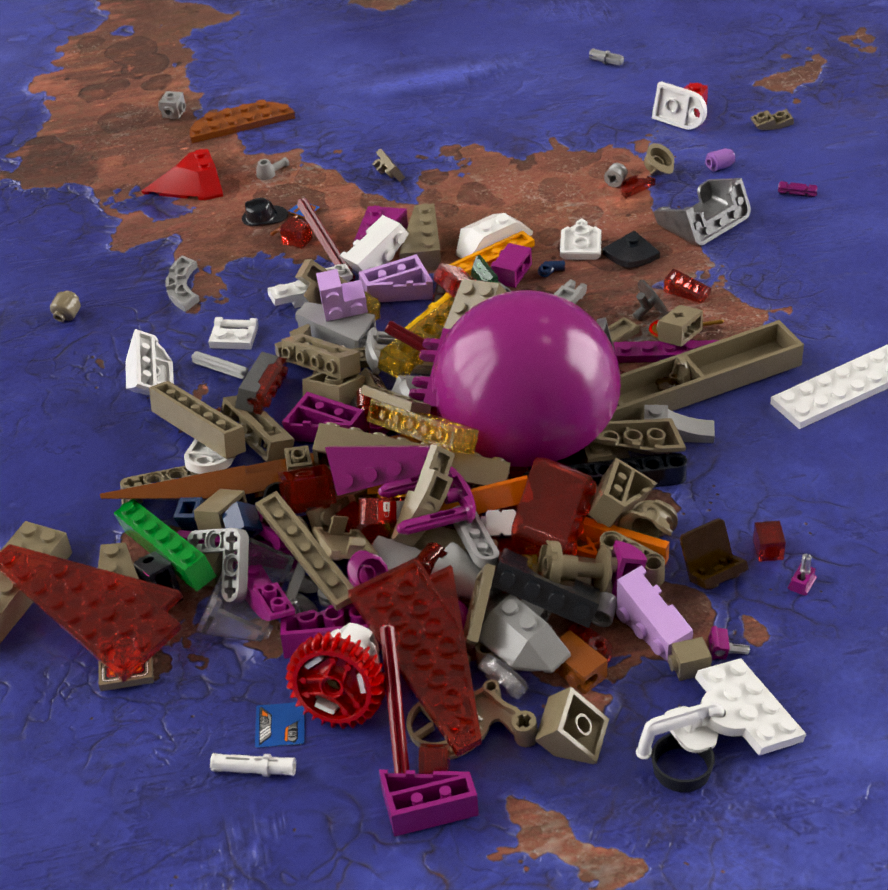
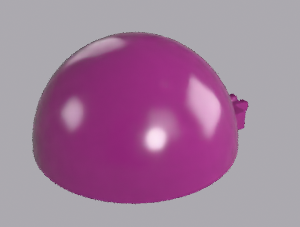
M518 290L498 294L478 303L462 315L451 329L443 328L440 339L424 338L422 346L429 350H421L419 357L423 361L433 362L430 377H414L412 384L419 388L410 389L408 394L410 398L430 404V414L425 415L438 417L448 436L466 452H476L481 454L482 457L491 459L493 457H500L505 459L506 462H510L511 467H531L564 459L580 451L598 437L611 420L617 408L620 397L621 377L617 357L610 340L599 324L586 311L573 302L551 293Z

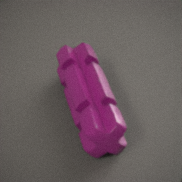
M783 181L779 182L778 192L785 194L789 192V194L805 196V194H808V196L815 197L818 190L817 185L807 186V184L792 182L788 184V182Z

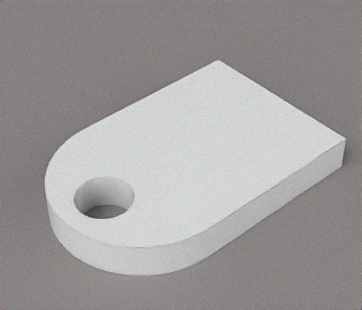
M662 81L657 84L652 119L683 129H694L705 121L707 106L702 96L694 91ZM694 108L700 111V117L694 115Z
M194 439L184 454L185 467L197 474L227 469L235 459V457L225 459L196 439Z

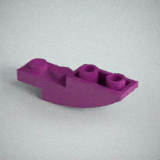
M261 564L249 565L246 601L252 610L266 621L294 615L295 609L278 582L272 583Z

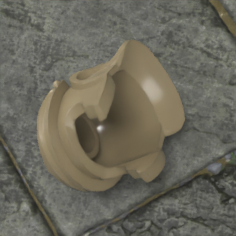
M657 499L655 501L644 500L638 502L632 510L625 511L620 516L617 526L655 538L664 535L671 536L678 525V516L676 510L664 501Z

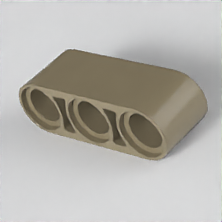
M607 531L600 536V547L603 545L608 546L611 553L615 540L631 544L642 551L647 559L645 566L647 572L644 576L653 587L663 584L665 580V559L662 555L616 531Z

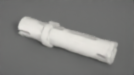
M213 753L210 759V768L213 772L262 774L263 777H269L271 774L294 776L296 772V759L293 757H272L271 754L250 756Z

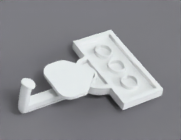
M740 658L698 670L695 679L707 692L702 698L700 705L668 710L664 715L646 722L636 749V755L643 760L649 759L655 735L669 731L685 750L693 753L706 751L710 747L713 749L716 745L718 734L731 737L743 736L759 756L804 741L806 733Z

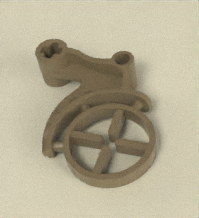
M493 679L487 680L482 688L470 693H466L458 688L455 691V699L445 695L426 697L412 707L406 721L410 739L417 747L431 752L445 750L447 761L463 756L477 747L487 735L490 726L495 722L503 723L514 735L515 741L519 746L531 747L537 743L535 737L538 726L535 715L530 711H520L516 706L505 702L501 696L499 683ZM461 702L466 704L473 712V722H468ZM439 704L451 706L452 708L439 716L441 723L438 724V729L446 740L440 742L422 740L435 730L434 723L437 722L435 714L428 707ZM422 711L431 722L413 733V721ZM458 714H461V726L452 735L444 724ZM467 729H471L468 735L463 739Z

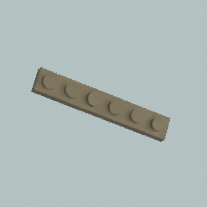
M277 491L255 503L257 510L337 611L359 598L357 590L333 560L329 558L317 540Z

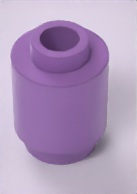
M727 148L710 152L706 156V166L711 171L730 167L735 162V154L731 149Z

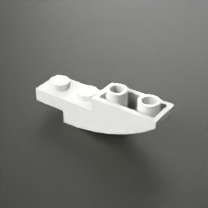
M337 264L333 267L325 268L328 271L337 269L339 276L347 282L353 278V274L346 264ZM300 280L268 288V295L275 306L292 302L293 306L298 308L305 301L309 302L304 297L308 286Z

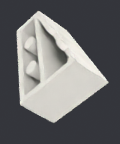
M382 215L366 230L367 234L361 240L357 239L354 241V247L347 253L343 252L340 257L359 275L360 271L389 263L394 258L399 247L405 242L409 233L400 223Z

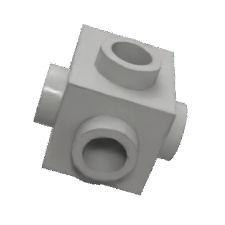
M165 92L158 104L162 118L174 120L181 117L186 109L183 92Z

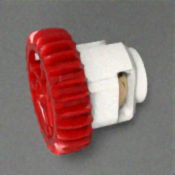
M348 623L340 630L328 631L324 637L321 633H318L314 638L310 636L298 646L286 669L288 672L285 678L289 681L286 688L293 690L290 698L298 699L296 706L302 705L305 708L303 714L311 713L313 715L312 721L316 718L321 719L322 726L326 722H330L332 729L335 728L337 723L340 724L342 729L346 728L348 724L354 728L357 723L362 725L366 719H370L379 709L386 693L384 691L386 688L385 674L382 672L383 663L380 662L379 645L374 633L359 624Z

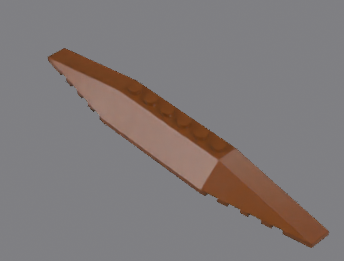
M441 426L391 436L390 438L404 437L411 442L421 444L422 442L433 443L447 437L448 434ZM310 453L314 481L324 480L325 484L334 482L331 470L315 467L313 453ZM284 458L101 493L100 497L101 499H180V497H202V499H208L219 489L244 490L245 495L254 494L255 498L264 496V491L268 485L274 482H289Z

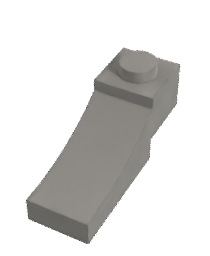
M645 405L644 419L672 418L683 442L714 443V420L687 417L669 410L668 405Z

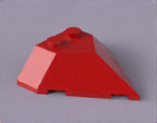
M198 149L195 152H190L168 172L142 190V194L149 195L150 192L158 193L159 196L185 199L189 196L198 197V200L204 201L223 197L218 173L208 149Z

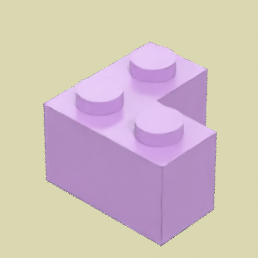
M337 269L316 273L326 321L368 313L361 280L341 284Z

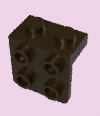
M714 519L680 536V544L689 580L706 590L714 589L719 583L728 579H735L741 573L749 570L747 560L732 554L723 519Z

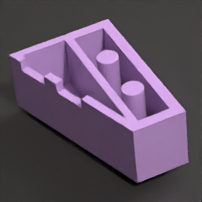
M641 565L617 579L616 614L622 623H626L639 639H643L656 655H660L668 663L672 643L693 639V629L673 604L668 606L659 595L662 590L658 585L653 587L644 576L647 571Z

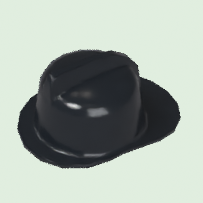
M255 198L245 202V213L242 215V222L248 226L280 223L288 217V212L285 208L273 205L272 202L265 198Z

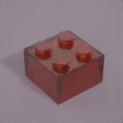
M325 464L277 472L281 497L295 514L305 512L306 508L323 506L326 509L331 506L330 504L337 503L333 476Z

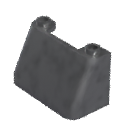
M742 178L708 179L701 183L697 190L699 202L692 207L671 210L669 207L663 206L653 211L655 219L661 227L693 245H704L746 220L750 215L751 209Z

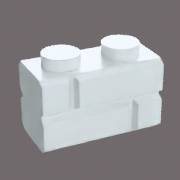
M514 509L502 510V512L499 510H487L486 516H481V520L491 537H501V534L504 536H516L517 516Z

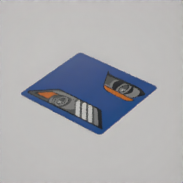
M297 702L256 706L255 747L303 744L304 707L302 705L296 706Z

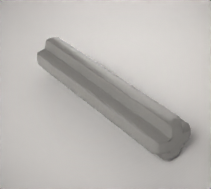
M195 351L191 356L194 364L242 380L248 374V368L199 351Z

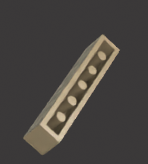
M170 381L149 387L151 410L153 413L225 459L234 458L238 454L246 452L244 426Z

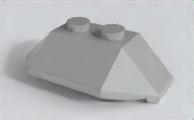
M499 593L487 604L479 641L512 670L553 673L571 656L570 651L549 624L517 597L509 593Z

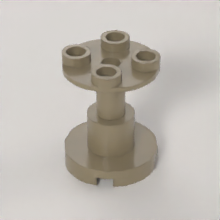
M546 540L547 545H542L537 570L542 572V577L558 584L560 580L575 581L577 577L593 578L594 587L599 588L600 592L612 594V572H616L618 561L616 557H612L608 546L603 545L600 547L595 563L578 561V557L574 555H563L559 541Z

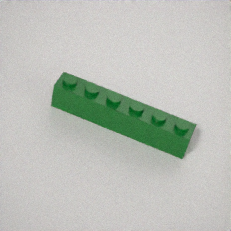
M134 499L124 503L114 512V515L128 536L149 553L156 551L170 561L175 574L196 592L217 576L202 552Z

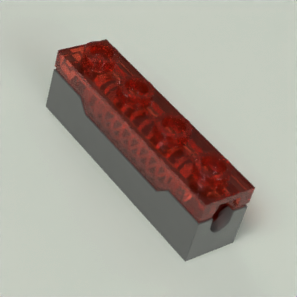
M261 352L238 389L235 408L262 415L265 408L270 407L272 398L276 397L277 390L281 388L283 380L287 377L289 367H286L287 358Z

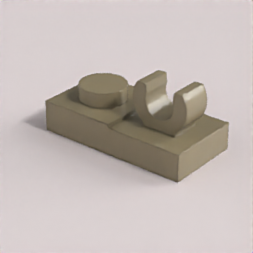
M380 148L376 152L380 159L374 161L373 166L380 174L386 172L391 179L395 177L401 182L405 176Z

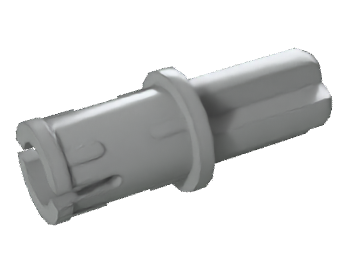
M592 48L589 55H593L589 56L590 60L601 61L603 64L610 63L621 66L624 61L622 55L610 53L609 50L601 51Z

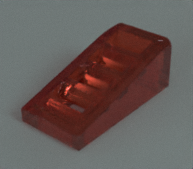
M672 269L664 280V292L699 303H703L711 293L710 287L676 269Z

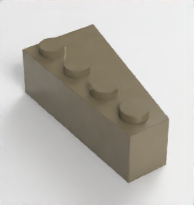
M427 203L415 205L407 228L409 234L401 246L399 257L403 259L417 254L426 271L440 270L441 255L435 205Z

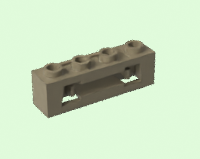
M302 333L281 339L282 360L338 379L360 373L359 351Z
M237 395L223 397L221 413L234 421H239V424L244 426L245 442L266 462L284 459V448L294 447V438L258 404L252 413L235 408ZM261 440L265 442L263 447L267 448V451L261 447Z

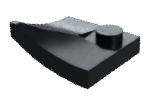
M632 231L602 248V254L620 266L628 268L643 266L660 258V251L636 231Z

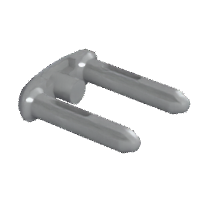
M376 327L368 331L365 357L374 374L379 375L381 371L431 374L433 362L384 359L388 358L389 345H409L387 334L385 331H377ZM416 334L425 339L435 338L431 335Z

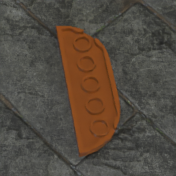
M258 100L251 104H241L234 108H225L214 113L208 112L192 125L190 129L191 143L294 119L295 112L287 104L266 102L265 100Z

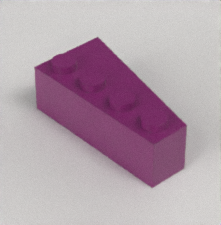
M431 445L325 447L337 496L420 475Z
M381 592L376 595V598L365 600L364 597L358 598L353 601V604L346 605L338 611L333 605H329L328 608L321 612L313 609L282 617L280 636L284 659L291 658L298 646L310 636L314 638L318 633H321L324 637L328 631L340 630L348 623L359 624L372 631L378 642L379 650H382L380 627L388 625L385 592Z

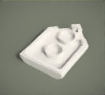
M584 219L576 221V224L572 227L567 226L562 229L560 257L564 260H597L601 257V229L596 226L591 227Z

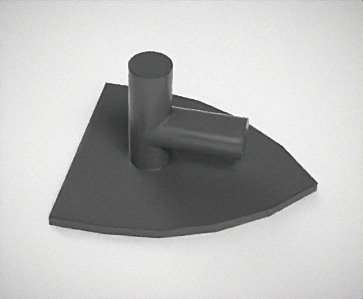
M640 280L638 282L640 293L637 294V299L641 307L633 313V316L639 320L652 307L667 315L669 311L659 296L645 280Z

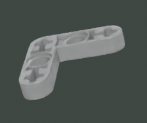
M237 528L192 531L187 541L203 554L223 553L222 596L224 600L234 603L242 602L247 596L249 536L247 532ZM217 535L220 536V544L218 547L215 546V538ZM204 539L205 544H198V541ZM235 559H237V561H238V568H237V570L234 572V571H233V568H232V564H233V561H234Z

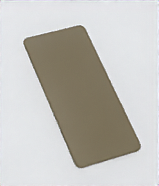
M311 282L304 297L311 303L322 305L319 289Z

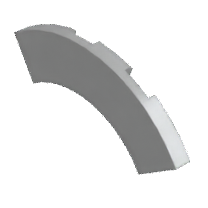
M182 255L169 268V274L165 283L170 300L175 306L186 312L200 301L199 295L193 293L187 286L189 276L198 266L196 261Z

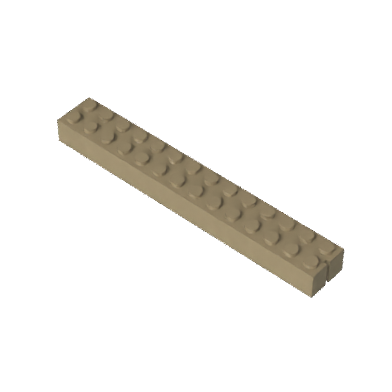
M780 320L620 374V397L610 421L644 420L645 405H668V409L674 411L802 366L804 344ZM676 356H683L690 368V381L659 391L656 380L668 377L672 372Z

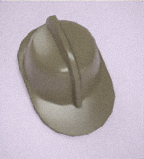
M653 143L647 149L644 165L651 175L671 174L674 171V156L664 145Z

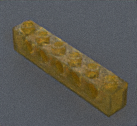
M449 298L408 330L425 339H440L455 298ZM395 339L381 350L377 368L397 378L398 375L405 376L410 374L416 366L423 364L424 361L419 357L420 351Z
M371 398L368 422L428 444L438 445L450 452L474 454L479 430L433 414L409 412Z

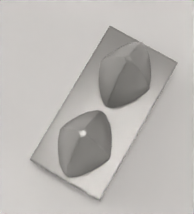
M298 563L285 595L288 600L292 599L294 609L293 598L298 600L300 613L313 609L318 612L314 603L306 596L300 594L315 593L318 591V586L311 577L305 574L306 571Z

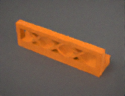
M575 514L573 517L572 533L564 545V551L587 558H596L598 553L596 549L600 548V536L607 531H616L662 555L665 559V565L669 559V541L615 525L609 528L604 524L596 522L594 519ZM576 539L587 542L588 545L580 547L573 544Z

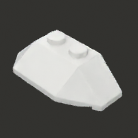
M505 213L492 214L461 228L456 255L462 259L522 230L529 236L533 235V231L522 222Z
M137 329L133 333L125 362L126 389L135 393L150 395L149 387L166 381L174 384L173 362L165 349L158 343L159 340L155 335Z

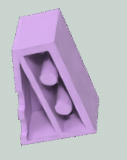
M417 254L359 272V280L362 282L367 303L433 299V281Z

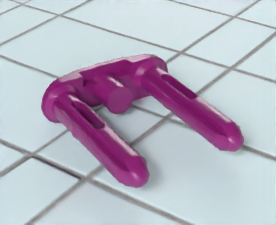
M451 467L448 476L453 478L444 502L445 504L459 502L460 507L403 520L396 528L399 534H414L466 521L468 524L472 523L476 515L474 497L470 487L455 468ZM420 475L385 483L378 489V493L382 497L390 498L407 494L408 491H415Z

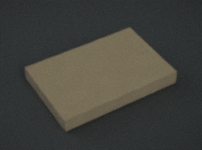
M484 565L476 577L459 648L462 652L470 653L479 641L496 567L494 565Z

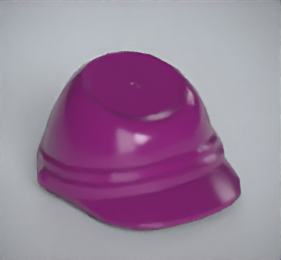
M359 550L350 558L347 573L349 582L361 595L373 596L380 594L385 589L389 580V571L382 557L366 550Z

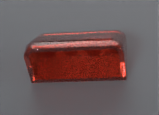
M535 458L511 529L514 545L520 555L528 558L527 563L538 564L542 545H547L546 540L559 541L563 555L576 556L578 538L582 536L584 531L583 522L585 516H588L590 511L591 497L596 493V482L593 481L590 475L548 458Z

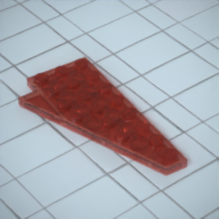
M11 544L0 552V572L123 683L182 629L180 623L167 613L169 609L183 598L179 590Z
M413 558L347 590L349 599L380 644V627L384 625H393L395 627L399 672L456 756L458 757L482 744L453 567L450 565L429 575L419 560Z

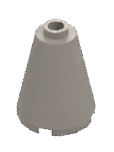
M451 542L444 549L448 554L443 558H438L428 581L431 583L429 588L471 600L476 577L482 569L473 563L470 555L458 544ZM491 586L487 604L499 593H502V590Z

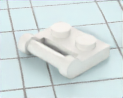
M215 317L214 327L208 341L209 347L251 350L258 331V319L230 320L223 319V317ZM225 328H242V329H225Z

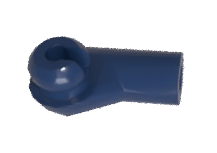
M565 260L545 261L539 266L538 274L542 277H548L554 271H565Z

